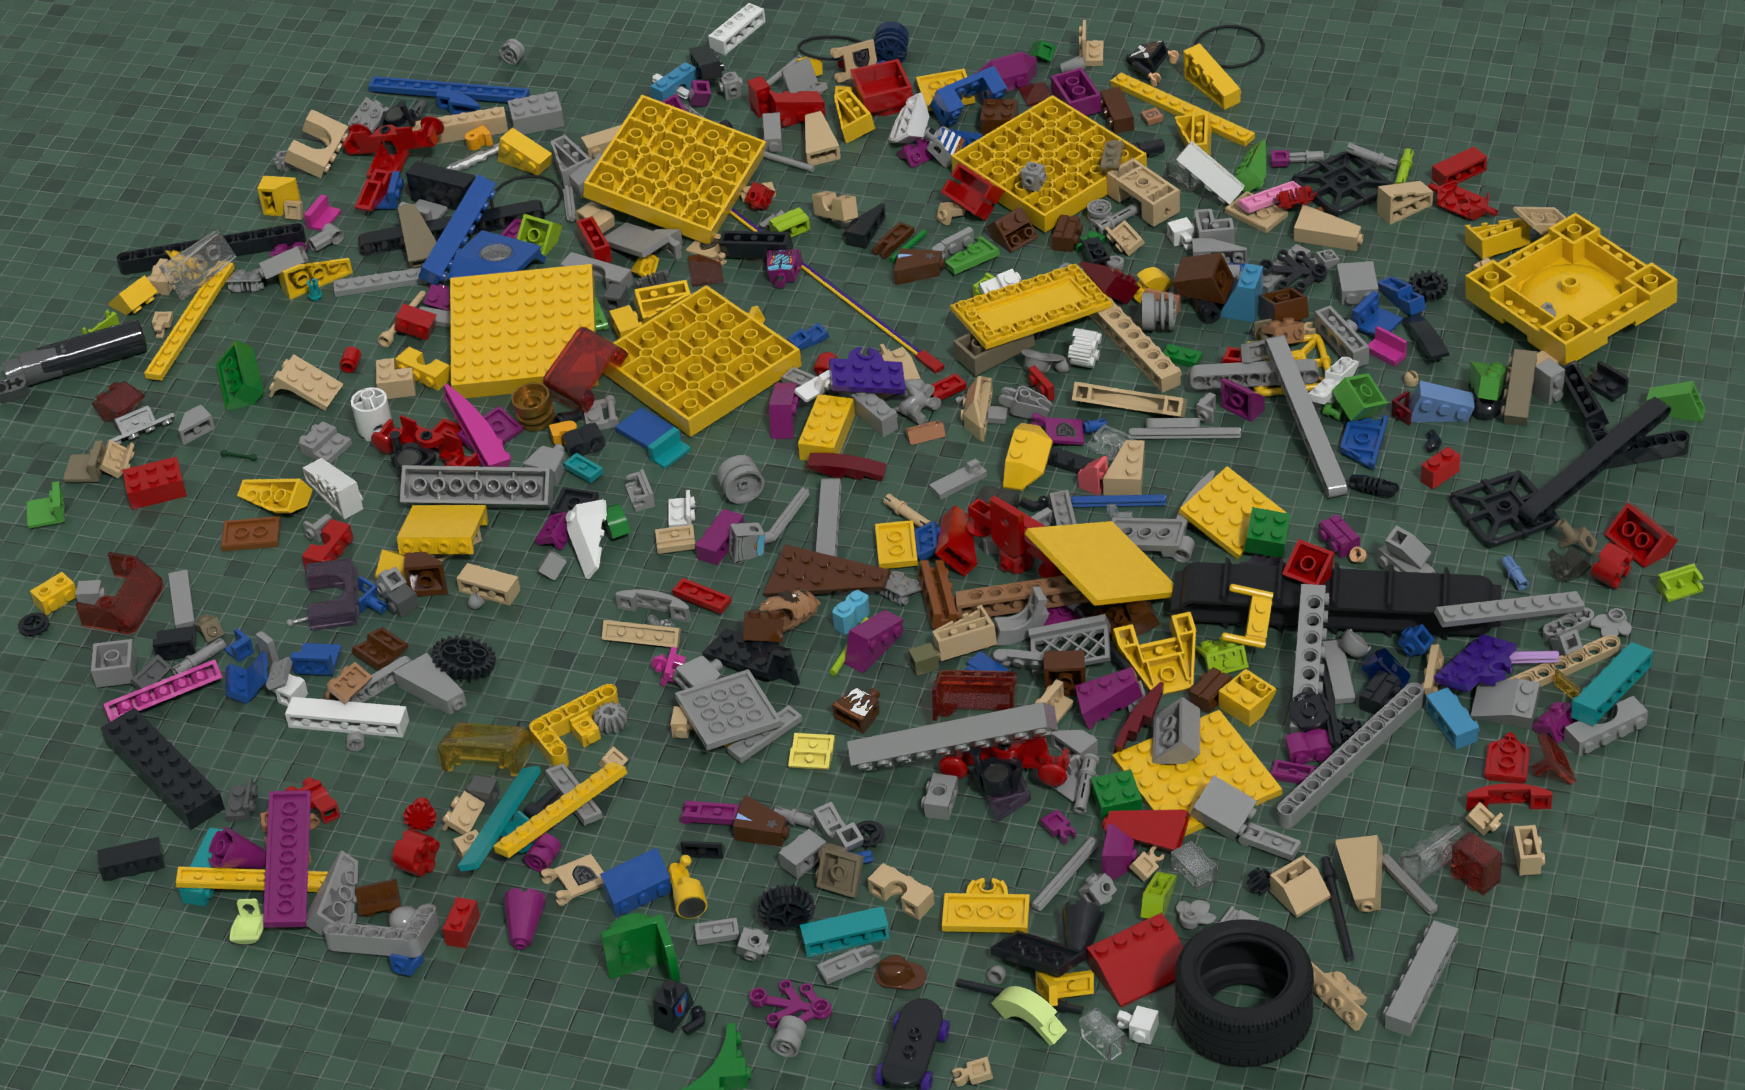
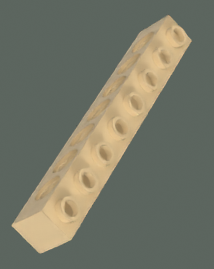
M1113 302V307L1088 315L1161 393L1181 385L1182 373L1180 368L1175 366L1170 358L1165 356L1161 349L1151 341L1150 337L1146 336L1141 328L1132 322V319L1123 312L1121 307Z

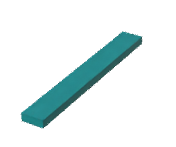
M539 765L520 770L458 864L461 872L476 870L480 867L541 773Z

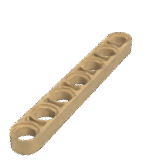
M1614 635L1604 636L1584 645L1579 650L1559 656L1558 663H1542L1508 679L1540 682V687L1617 654L1620 650V639ZM1614 643L1616 646L1608 647L1606 644ZM1596 650L1599 653L1594 655L1589 653V651ZM1573 658H1580V659H1582V661H1580V662H1575V661H1573L1572 659H1573ZM1556 665H1562V666H1564L1565 668H1564V669H1557V668H1555V666H1556ZM1544 672L1547 673L1548 676L1541 677L1538 675V673Z

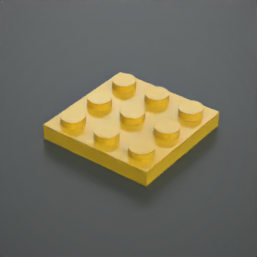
M965 69L916 77L919 93L923 94L928 111H933L930 104L936 90L966 78ZM964 97L961 101L963 105L975 103V97Z

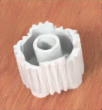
M1075 328L1072 335L1075 336V339H1073L1072 345L1069 346L1068 358H1072L1070 364L1094 368L1095 362L1100 357V350H1097L1098 344L1101 343L1102 334Z

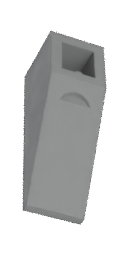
M1213 238L1192 239L1193 256L1221 252L1227 264H1230V262H1234V264L1247 263V248Z

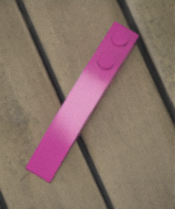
M448 384L444 385V398L474 452L478 453L482 466L509 467L511 457L508 451L505 452L501 438H497L488 422L470 402Z

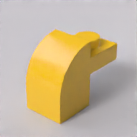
M1156 267L1146 268L1137 274L1140 279L1136 283L1140 286V289L1134 295V298L1139 303H1142V293H1145L1146 288L1166 292L1173 285V282L1160 269Z

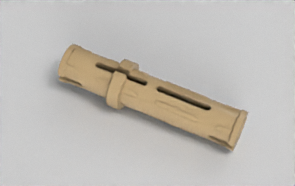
M890 493L886 497L891 501L885 498L883 500V503L892 508L897 515H902L909 521L913 520V523L918 527L932 522L908 507L906 502L898 500Z

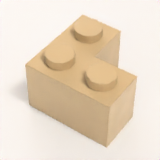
M394 358L376 360L377 388L382 389L386 393L387 399L416 396V382L412 368L396 369Z

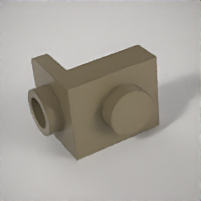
M204 614L197 618L198 621L193 623L196 626V630L202 632L206 642L224 635L217 617Z

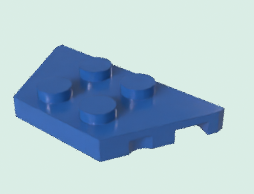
M1383 415L1380 420L1372 421L1371 418H1366L1360 421L1347 422L1340 452L1371 469H1375L1388 423V415Z

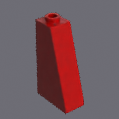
M954 505L942 518L935 554L965 577L977 565L973 535L967 529L970 517L962 509Z
M1184 809L1109 811L1108 817L1106 816L1103 820L1102 828L1106 834L1108 823L1113 824L1131 837L1135 844L1150 848L1156 846L1157 850L1179 855L1191 815Z

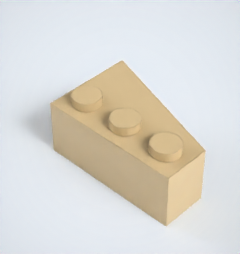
M1125 440L1103 477V495H1142L1145 441Z
M982 604L977 606L975 612L963 614L962 619L955 623L950 621L932 631L934 648L938 649L941 661L997 645L995 625Z

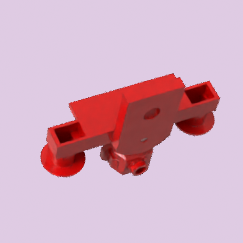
M995 495L989 499V504L978 498L968 506V515L972 518L967 524L968 531L976 537L992 536L995 544L1001 549L1000 567L1003 571H1009L1013 574L1025 572L1033 567L1035 558L1043 561L1038 569L1042 578L1064 575L1025 534L1027 528L1047 526Z

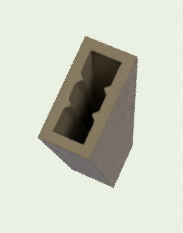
M404 204L398 207L409 266L410 269L421 268L435 246L436 240L416 205Z

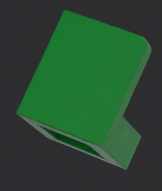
M1043 40L1033 42L1029 55L1046 62H1051L1056 46Z

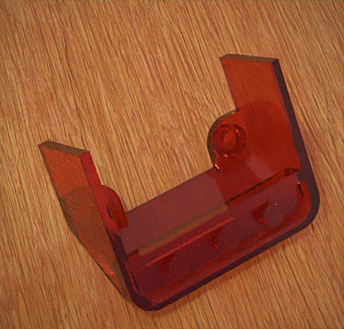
M109 552L108 557L114 576L126 578L116 596L105 595L100 597L95 605L77 602L75 605L82 626L131 634L138 630L163 590V580L140 558Z
M939 671L932 689L933 721H937L939 714L941 716L952 715L956 709H996V711L1016 708L1018 674L1012 671Z

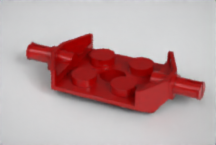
M1457 180L1442 186L1432 182L1428 185V188L1436 192L1437 206L1468 219L1476 220L1486 213L1494 217L1498 214L1497 209L1489 206V193H1487L1486 198L1458 187Z

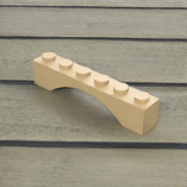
M1081 382L1074 383L1072 400L1183 418H1185L1187 399Z

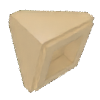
M613 746L600 760L598 765L603 768L606 764L614 762L623 766L628 761V758Z

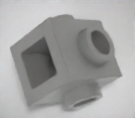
M735 71L723 74V77H720L718 88L726 101L742 97L741 87H743L741 77H738Z
M1028 161L1020 172L1022 188L1039 192L1047 178L1045 165Z
M394 567L379 573V578L374 583L377 586L378 593L386 599L387 594L404 583L406 584V580L398 568Z
M1094 873L1085 880L1086 884L1078 890L1086 902L1101 906L1112 900V895L1117 891V888L1114 886L1113 880L1106 873L1098 875Z
M744 927L737 945L736 954L742 955L749 961H760L762 955L767 956L770 943H767L769 935H766L760 929L752 930Z

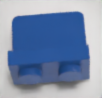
M393 171L387 194L375 209L398 208L402 189L404 188V179L401 178L400 171Z

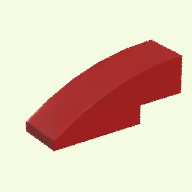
M374 170L371 179H366L355 209L371 212L379 205L389 188L392 176L390 171Z

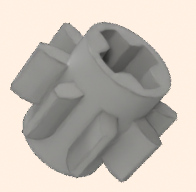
M280 151L276 154L277 158H273L277 170L280 169L286 172L292 169L291 164L284 162L287 151Z

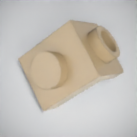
M1479 802L1465 819L1484 836L1489 830L1493 833L1501 825L1499 820L1503 814L1500 812L1495 817Z

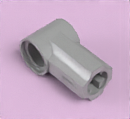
M328 223L323 227L322 232L309 238L307 242L315 253L331 243L335 245L341 243L344 239V233L332 223Z

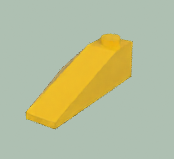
M343 258L298 264L282 271L278 277L281 289L291 300L309 292L307 285L309 279L311 284L312 278L317 279L318 286L322 287L334 280L352 274L353 271L350 259Z
M301 479L242 480L237 496L274 513H292L308 505L313 489Z

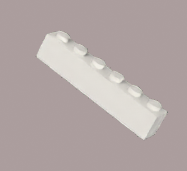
M292 697L285 713L289 728L345 733L356 731L367 735L402 738L409 723L406 706L347 702L344 704L336 700Z

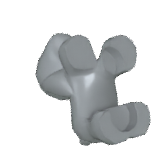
M922 379L905 380V394H901L905 400L894 409L896 412H901L903 415L910 417L915 423L922 424L925 422L926 416L921 413V409L928 407L936 410L940 407L941 400L937 397L930 398L935 388L930 384H925Z

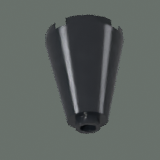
M1070 901L1065 903L1062 909L1064 945L1086 951L1087 959V947L1093 945L1104 921L1105 912L1104 910L1101 912L1100 907L1091 902L1077 901L1076 904L1070 905Z

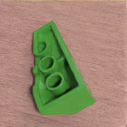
M1264 139L1253 146L1242 159L1243 162L1235 168L1234 177L1245 185L1242 191L1251 192L1253 189L1258 190L1264 184L1263 181L1266 177V141Z

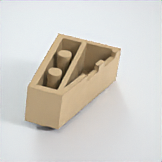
M1421 181L1378 186L1377 214L1389 225L1433 205V191Z

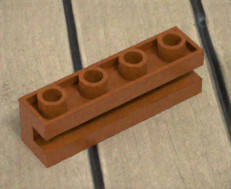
M921 560L918 571V578L931 629H937L950 621L955 623L956 620H959V612L955 606L956 597L952 595V582L948 580L949 571L948 568H945L943 560H936L934 567L929 566L928 560Z

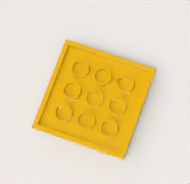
M1227 466L1179 509L1178 513L1238 560L1245 553L1244 549L1252 507L1286 512Z

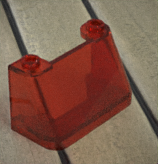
M580 327L544 375L543 384L560 402L587 413L595 400L594 394L590 389L609 362L614 365H621L629 354L623 348L586 327Z

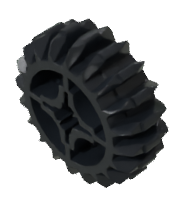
M786 883L784 886L777 885L776 888L769 887V891H764L763 896L759 897L757 906L758 917L763 922V925L769 926L770 930L776 928L778 932L780 930L787 932L789 929L794 931L795 928H800L801 924H806L810 919H813L815 910L814 900L808 889H803L802 886L796 887L795 884L787 886Z

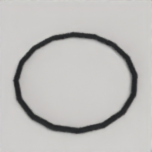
M1222 25L1212 27L1202 32L1197 37L1194 43L1195 46L1197 45L1198 41L1202 38L1203 35L1213 30L1223 28L1243 29L1253 33L1255 36L1259 38L1262 44L1261 52L1254 59L1246 63L1237 65H1220L1221 68H1238L1247 66L1258 60V58L1264 53L1265 43L1260 34L1255 32L1253 29L1240 25Z
M822 35L802 40L797 47L800 53L813 59L843 61V57L828 58L808 54L801 50L800 46L808 41L823 38L846 39L857 43L862 41L847 36Z
M542 175L513 177L501 183L495 189L497 192L504 185L524 178H540L551 182L558 188L559 198L557 203L549 211L545 212V216L552 213L559 206L563 197L561 187L553 179ZM493 199L490 200L491 208H494Z

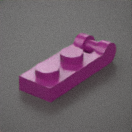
M685 801L683 804L684 812L681 813L680 822L683 824L697 822L733 825L740 805Z

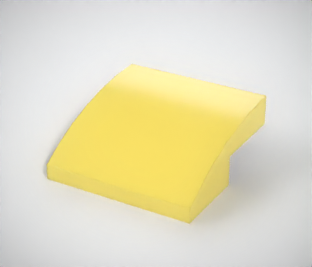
M794 733L788 767L829 770L833 756L835 736Z

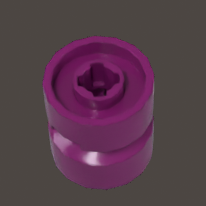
M543 833L536 838L533 846L524 856L526 864L537 872L549 868L562 849L561 843L554 836Z

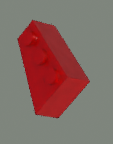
M769 91L771 113L780 112L781 128L805 122V115L821 111L826 116L825 102L818 91H798V93H789V91L775 93L774 91Z

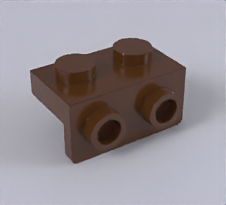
M396 879L355 888L359 916H372L384 910L391 912L401 906Z

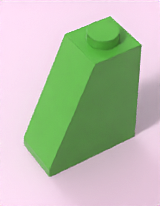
M1693 381L1651 387L1649 389L1646 403L1651 398L1657 397L1671 407L1668 417L1696 422L1703 421L1706 408Z

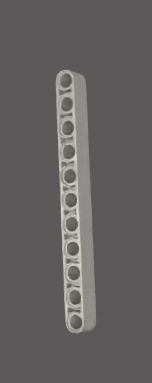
M1280 335L1265 339L1267 354L1327 498L1347 494L1348 490L1345 479L1285 336Z
M1409 683L1285 797L1277 806L1278 825L1284 829L1294 827L1414 715L1423 705V686L1419 683Z

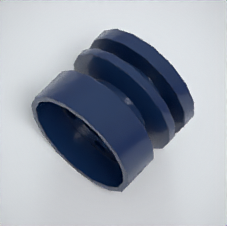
M885 22L877 27L874 36L877 61L899 59L900 63L905 60L909 43V32L906 27L897 22Z

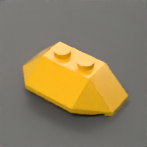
M1021 423L1014 429L1005 460L1003 489L1023 491L1026 486L1032 484L1044 474L1053 441L1039 425Z

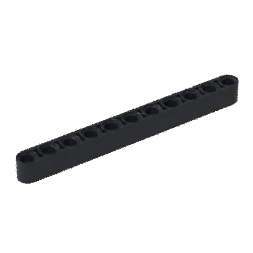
M531 200L486 209L485 212H481L483 215L479 223L475 222L474 225L476 227L472 235L478 234L481 230L492 232L506 229L515 218L522 220L524 214L544 219L543 204L539 200ZM452 216L425 221L436 242ZM401 226L363 233L358 237L360 253L365 256L406 248Z
M293 223L126 251L118 254L116 259L120 273L130 275L152 271L153 266L157 265L160 258L170 260L171 258L166 253V250L170 252L173 250L178 251L183 257L188 258L190 256L197 259L198 263L272 251L278 244H287V246H292L295 242H304L305 244L307 239L303 225Z
M1657 397L1651 398L1520 507L1518 515L1532 525H1538L1669 416L1671 407Z

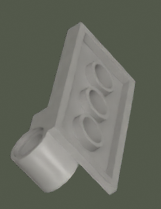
M1112 518V522L1141 551H1161L1163 557H1173L1174 560L1180 563H1186L1191 559L1195 542L1191 537L1184 535L1188 523L1187 519Z

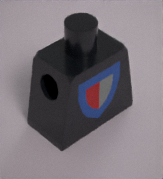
M670 979L663 982L662 989L654 998V1026L674 1033L693 1006L694 1001L686 985Z

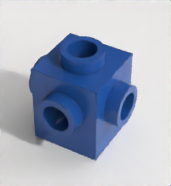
M1423 624L1404 629L1397 643L1409 657L1417 654L1420 656L1427 651L1434 637Z

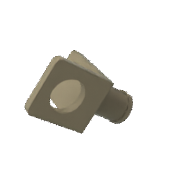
M1272 319L1254 322L1252 332L1255 341L1273 337L1272 334L1261 332V325L1269 324V321H1272Z
M1565 518L1560 519L1555 524V527L1563 534L1559 544L1560 548L1579 542L1589 555L1593 554L1597 541L1585 526L1573 529ZM1586 537L1589 538L1591 542L1590 547L1586 543Z

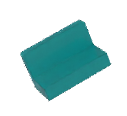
M675 427L648 445L649 459L663 469L668 468L691 451V447L681 441L680 431Z

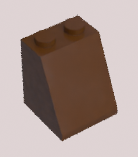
M1220 252L1183 257L1173 279V286L1180 296L1225 304L1235 278Z

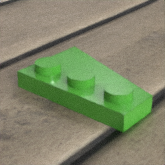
M980 236L977 238L978 242L967 245V250L956 253L945 261V265L954 275L960 274L971 267H976L985 261H990L999 256L1000 251L991 242Z

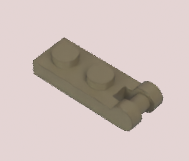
M1111 140L1105 143L1103 159L1101 160L1102 171H1106L1109 168H1114V170L1120 169L1124 148L1123 140Z

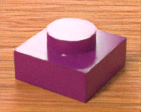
M1271 150L1272 167L1289 166V150Z

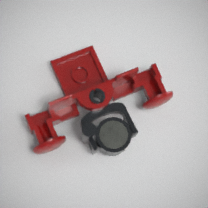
M400 101L397 105L388 109L387 112L383 111L379 127L373 135L367 126L358 123L352 124L348 129L349 135L342 146L348 155L377 152L366 174L368 179H371L375 169L390 171L391 174L393 171L401 172L410 149L435 147L439 139L437 135H441L444 132V124L441 120L434 116H426L420 122L421 129L414 130L413 132L411 127L416 125L415 121L418 118L412 108L408 110L405 105L406 101ZM382 141L387 145L394 144L397 154L389 155Z
M400 415L402 425L400 429L395 428L393 420L389 419L379 432H373L371 435L373 446L381 453L391 454L395 449V453L390 457L393 467L397 469L400 476L402 475V465L432 466L437 460L434 452L435 449L440 451V459L446 461L444 466L478 467L480 465L478 453L474 452L470 457L464 455V443L457 437V433L462 430L460 425L445 418L432 430L418 426L416 420ZM422 455L427 458L424 462H423Z
M1034 735L1032 736L1033 739L1027 741L1014 739L1011 744L1001 745V743H993L991 748L981 749V747H973L969 752L964 753L961 750L954 751V755L946 756L939 761V770L942 774L958 776V779H962L968 773L966 764H974L978 789H982L983 786L988 794L998 796L1008 793L1012 788L1013 791H1018L1023 768L1038 769L1037 775L1046 785L1052 787L1063 785L1067 780L1066 771L1070 763L1068 749L1063 750L1062 756L1052 757V755H1049L1046 737Z

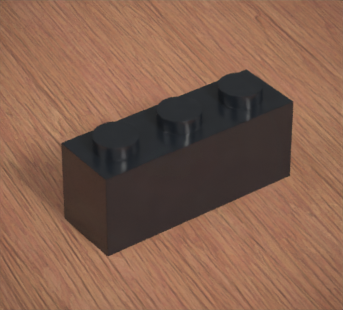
M159 837L97 850L99 870L103 882L165 868L163 848Z

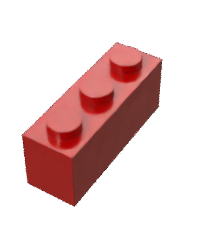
M1473 146L1433 165L1432 180L1439 186L1455 180L1461 183L1486 171L1487 156Z
M593 216L576 221L579 238L589 256L603 262H612L610 245Z

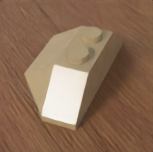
M978 376L969 387L967 397L963 398V408L965 409H961V420L964 421V428L978 440L985 442L993 385L992 378Z

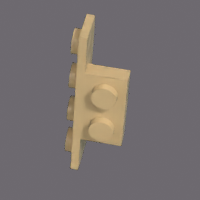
M1312 962L1314 971L1313 992L1354 1031H1359L1368 1015L1360 1007L1364 1005L1367 997L1361 993L1357 986L1348 981L1343 973L1339 971L1323 973Z

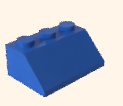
M657 848L600 874L605 902L616 918L672 892L670 876Z

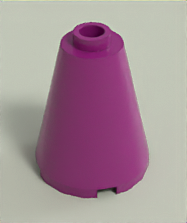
M223 827L224 830H218L212 838L209 846V852H212V859L208 858L211 866L233 869H262L266 866V850L231 828Z
M520 888L508 890L504 897L509 940L514 948L523 950L532 943L546 905L545 895L538 890L527 888V891H520Z

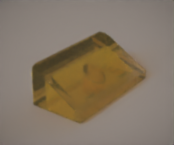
M1559 669L1555 670L1554 685L1573 700L1574 697L1581 693L1582 689Z

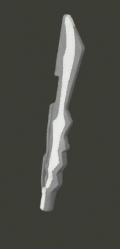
M499 143L493 145L494 148L476 152L463 160L450 164L446 168L461 171L475 166L478 162L486 161L488 156L498 154Z

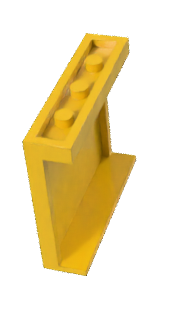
M412 505L397 536L399 554L426 552L428 554H474L473 541L480 525L488 524L486 505Z

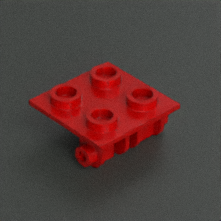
M1307 185L1298 189L1295 188L1296 197H1294L1292 189L1281 191L1279 194H1276L1277 200L1281 201L1278 208L1288 209L1294 207L1297 203L1301 205L1311 203L1318 193H1312V187Z

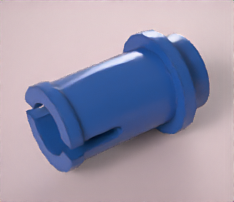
M1106 419L1086 420L1082 424L1084 433L1092 434L1094 431L1106 430L1108 427Z

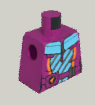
M800 249L767 251V270L770 281L775 283V286L778 288H783L786 282L796 281L803 264Z

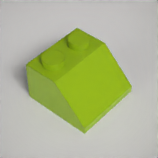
M524 214L517 239L541 245V254L546 256L558 243L563 225Z

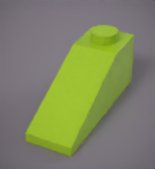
M1156 871L1143 893L1141 918L1149 919L1159 913L1165 916L1177 875Z

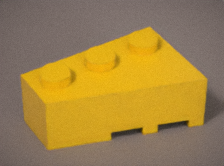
M1208 112L1174 117L1178 134L1185 147L1193 141L1211 156L1212 127Z
M687 280L634 289V304L642 325L691 295Z

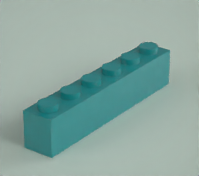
M1633 642L1626 648H1622L1620 654L1616 658L1614 657L1610 664L1604 667L1601 673L1594 677L1591 683L1584 687L1577 697L1573 698L1570 705L1572 709L1571 718L1594 726L1648 671L1652 664L1654 650Z

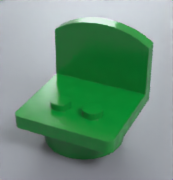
M642 913L628 914L615 920L607 930L600 933L606 967L610 978L620 977L664 964L669 980L681 983L674 946L662 914L653 917Z

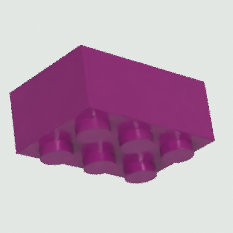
M1082 67L1051 76V92L1056 98L1085 116L1101 112V95Z

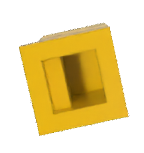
M587 711L569 720L572 734L583 747L601 739L599 727L591 719Z

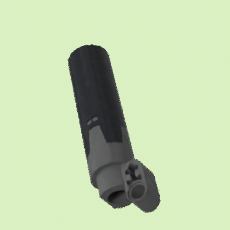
M137 319L18 353V358L2 362L7 378L0 380V392L4 391L0 393V403H7L27 396L29 385L147 351L146 340Z

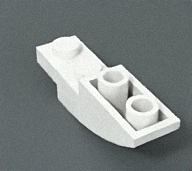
M1341 357L1325 371V379L1309 392L1312 402L1324 405L1327 402L1334 403L1336 398L1332 390L1345 377L1354 375L1359 361L1352 360L1350 357Z

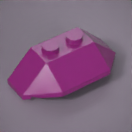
M1021 51L992 59L978 71L980 72L995 66L1007 86L1005 91L1007 92L1026 87L1030 84L1037 74V58Z

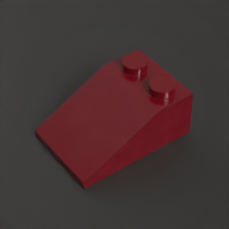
M1082 261L1079 263L1104 294L1126 304L1131 301L1140 289L1134 276L1131 274L1125 275L1118 268L1112 269L1108 266Z

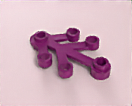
M782 980L779 983L780 992L786 994L789 999L767 996L766 990L760 987L754 988L750 992V1002L757 1008L763 1007L765 1004L785 1008L767 1016V1024L770 1028H777L782 1017L791 1016L799 1011H806V1013L797 1017L804 1022L813 1018L825 1019L832 1013L831 1004L826 999L818 998L813 991L812 985L809 983H804L800 986V994L802 997L808 998L811 1003L801 1000L793 989L790 980Z

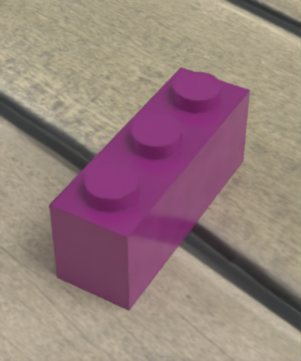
M723 509L715 517L712 525L706 529L703 537L696 543L695 550L697 551L698 560L719 565L728 553L730 524L744 523V515Z

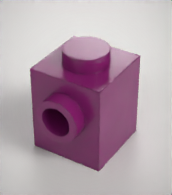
M692 80L689 90L691 106H707L711 95L709 81Z

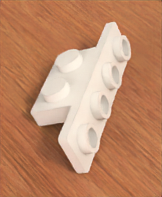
M827 370L795 388L794 393L805 402H809L816 398L818 394H823L832 389L830 371Z

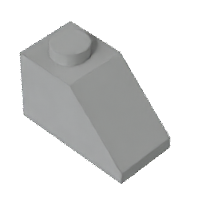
M780 112L763 114L766 152H783Z
M201 404L185 412L178 429L182 444L185 445L214 430L215 426L212 415Z
M1058 730L1052 732L1051 745L1061 754L1064 749H1068L1070 758L1073 754H1079L1081 757L1086 753L1098 754L1097 739L1084 730Z

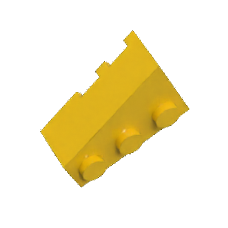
M849 88L834 95L846 144L876 129L871 113Z
M511 128L500 138L498 162L537 176L551 165L552 153L516 129Z
M1522 218L1500 220L1498 224L1488 225L1485 222L1481 223L1482 226L1478 227L1464 225L1465 244L1482 259L1491 258L1494 255L1506 253L1507 251L1530 244V225Z

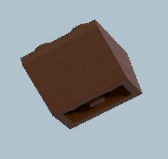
M1022 206L986 226L994 242L1010 253L1039 237Z

